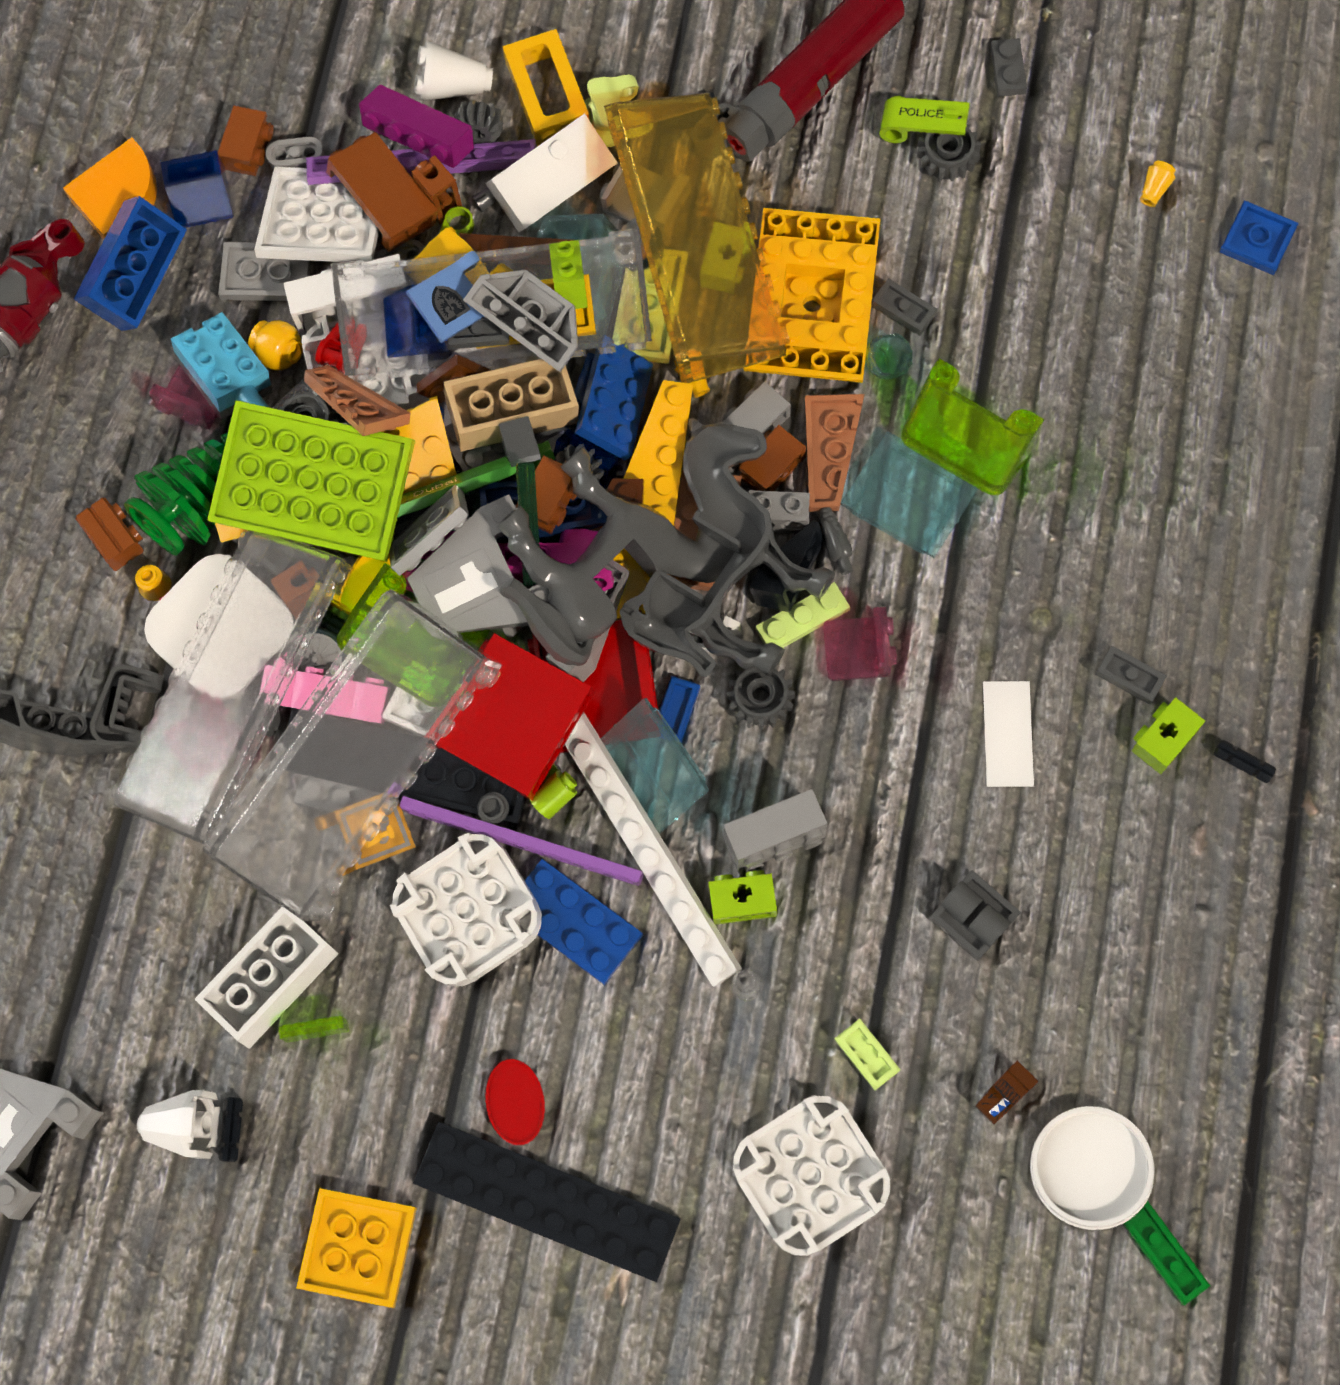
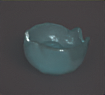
M900 334L880 335L868 343L865 362L870 373L885 380L894 379L908 372L913 363V352L909 342Z

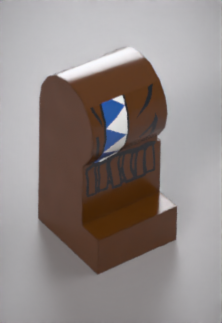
M1016 1061L993 1084L988 1093L975 1107L989 1121L995 1124L1039 1081L1020 1062Z

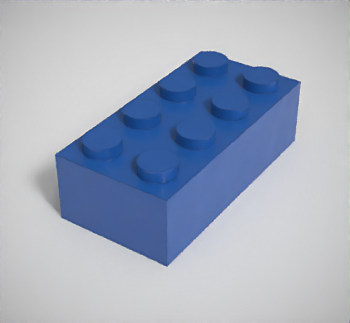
M140 196L124 200L74 300L121 331L138 328L187 229Z

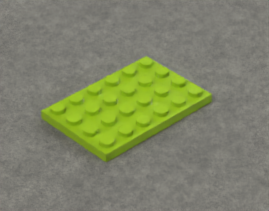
M236 400L207 521L387 562L415 440L384 432L362 436L352 425Z

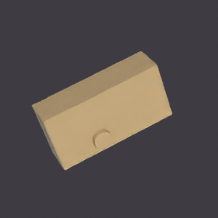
M538 359L444 382L445 402L461 452L501 442L499 424L528 416L534 434L574 425L578 422L579 405L566 365L559 372L543 359Z

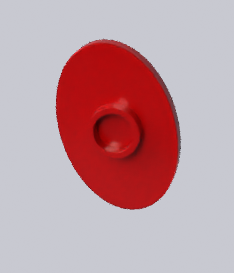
M516 1059L504 1060L493 1069L489 1076L485 1095L486 1109L490 1122L497 1134L512 1145L522 1146L533 1141L542 1128L545 1117L544 1093L539 1079L527 1064Z

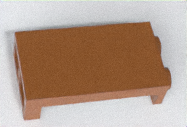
M376 132L367 137H359L351 146L343 150L338 149L329 156L327 174L330 177L334 175L338 177L383 234L381 244L388 252L435 225L438 209Z

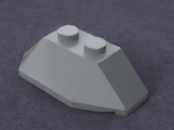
M527 270L480 275L463 299V301L559 372L562 371L578 349L575 306Z

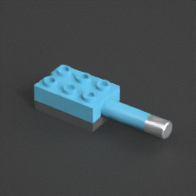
M223 312L202 322L203 328L195 332L190 328L171 338L176 361L221 420L233 414L236 400L269 407L263 400L264 397L273 393L269 372Z

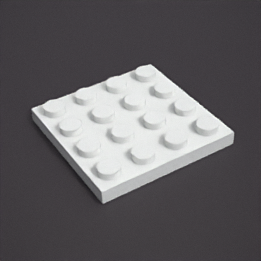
M274 167L254 250L256 258L364 263L372 261L374 258L379 229L342 182L308 185L307 168Z

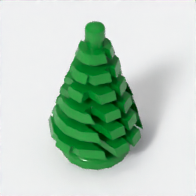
M228 432L221 435V440L224 444L226 443ZM215 439L204 443L205 450L194 447L187 451V457L177 455L169 459L170 465L160 463L153 466L152 472L155 475L148 471L135 475L134 479L137 481L135 483L145 497L153 504V507L136 497H131L124 503L127 513L142 531L172 555L177 556L184 548L182 538L173 526L189 539H193L197 544L203 546L206 545L211 535L208 532V528L214 529L215 523L209 522L207 519L225 447L224 444Z

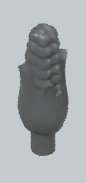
M830 507L821 508L819 511L820 523L829 557L833 562L838 563L842 575L853 572L849 557L852 556L851 544Z

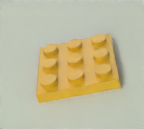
M319 1188L296 1288L395 1308L417 1208Z

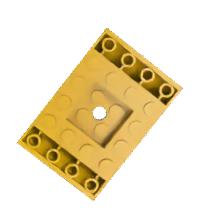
M763 208L744 371L863 383L880 228L879 218ZM808 301H815L820 305V308L811 312L804 308V304Z

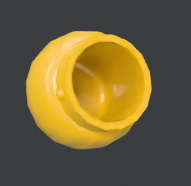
M281 320L259 321L252 329L248 339V346L266 368L272 370L288 369L299 361L303 353L299 332L293 325Z

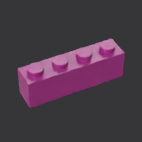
M381 84L359 103L362 126L430 158L435 155L441 163L455 168L474 149L472 126Z

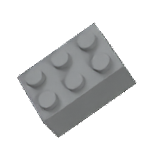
M810 789L724 824V840L738 873L744 870L747 873L763 868V863L775 858L776 862L787 859L793 855V850L804 846L805 850L820 845L822 838L826 837L828 823L813 789Z

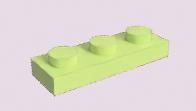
M833 582L821 599L810 595L794 604L790 612L781 611L756 625L755 630L764 644L773 642L784 648L850 611V605L836 583Z

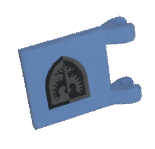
M470 251L455 263L406 291V294L440 343H443L485 317L463 301L473 287L464 273L474 269L480 260L475 251Z

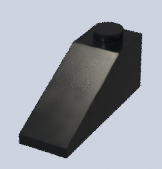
M816 521L810 522L780 547L784 555L795 565L806 569L812 568L825 540L819 523ZM763 563L760 565L757 573L752 576L749 587L757 606L785 612L791 611L800 592L792 593L785 589L777 575Z

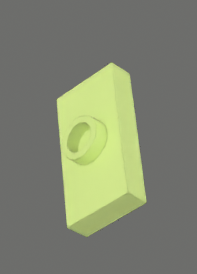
M860 1018L834 1038L835 1042L874 1091L901 1071Z

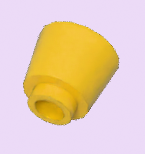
M154 565L142 566L135 576L139 593L149 601H158L159 598L165 596L171 590L172 583L169 575Z

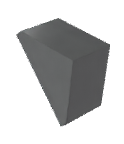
M528 416L499 424L502 448L511 467L541 459Z

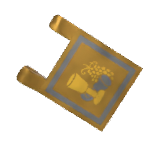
M394 788L338 810L317 816L314 819L318 830L326 829L338 823L341 827L352 858L332 865V870L336 877L344 876L416 847L402 809L399 806Z

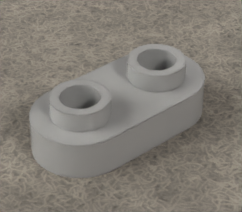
M301 137L272 142L266 149V158L273 169L274 167L306 168V156L308 154L314 153L311 157L325 156V153L318 139L314 137ZM282 156L286 157L284 160H278Z

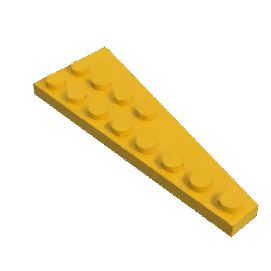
M663 380L623 479H644V504L664 515L674 526L693 384ZM625 548L613 558L614 561L629 570V576L616 610L617 619L620 620V609H622L624 603L642 593L650 580L648 574ZM642 604L639 607V610H641L643 614H646Z

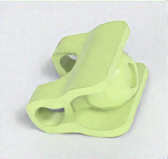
M630 74L612 78H593L587 83L590 98H587L584 102L589 113L590 122L607 148L619 145L627 140L646 136L653 128L654 123L648 112L644 110L632 111L622 105L625 102L631 101L638 93L639 85L637 80Z

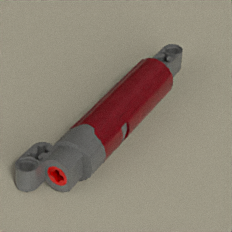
M843 0L735 109L728 103L718 104L693 127L690 135L697 157L702 161H712L728 148L739 159L750 162L765 146L773 147L904 17L905 7L903 3L908 0Z

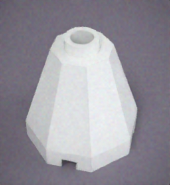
M191 1090L147 1106L138 1117L137 1130L146 1142L185 1157L210 1159L213 1153L208 1152L209 1149L217 1147L221 1138L222 1111L220 1107H214L212 1101L218 1100L217 1095L214 1092L205 1090Z

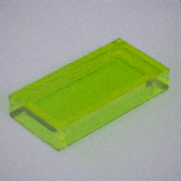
M341 1015L278 1027L279 1037L286 1043L349 1032L348 1020Z

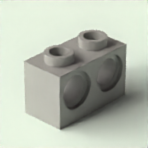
M749 490V493L756 497L769 511L774 533L797 534L808 525L810 493Z

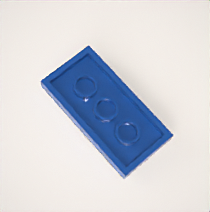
M604 335L597 343L575 434L624 461L630 458L633 453L653 363Z
M541 859L525 880L542 913L541 928L537 936L605 986L643 936L642 932L545 860Z

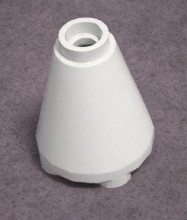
M426 41L425 47L419 46L417 63L422 65L421 76L416 75L414 92L420 95V100L427 101L483 94V91L490 92L493 69L486 68V64L433 42Z

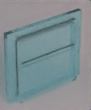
M887 431L866 465L862 467V471L841 501V505L849 509L855 516L921 554H927L935 558L955 525L959 523L960 517L981 484Z
M647 698L642 699L601 738L659 834L675 820L679 819L686 810L709 791L705 784L704 775L657 708L652 707Z

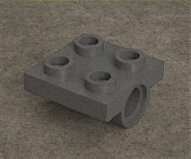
M971 870L948 894L929 919L979 961L1021 912Z

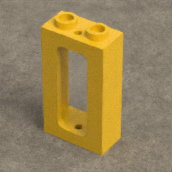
M557 29L502 46L506 65L537 146L583 114L590 121L587 107ZM552 58L570 108L557 114L545 116L525 66Z

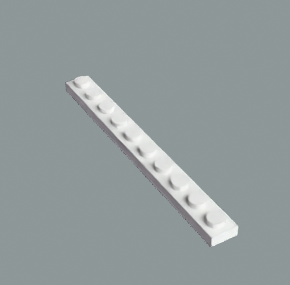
M583 712L565 746L713 987L718 986L742 968L596 730Z

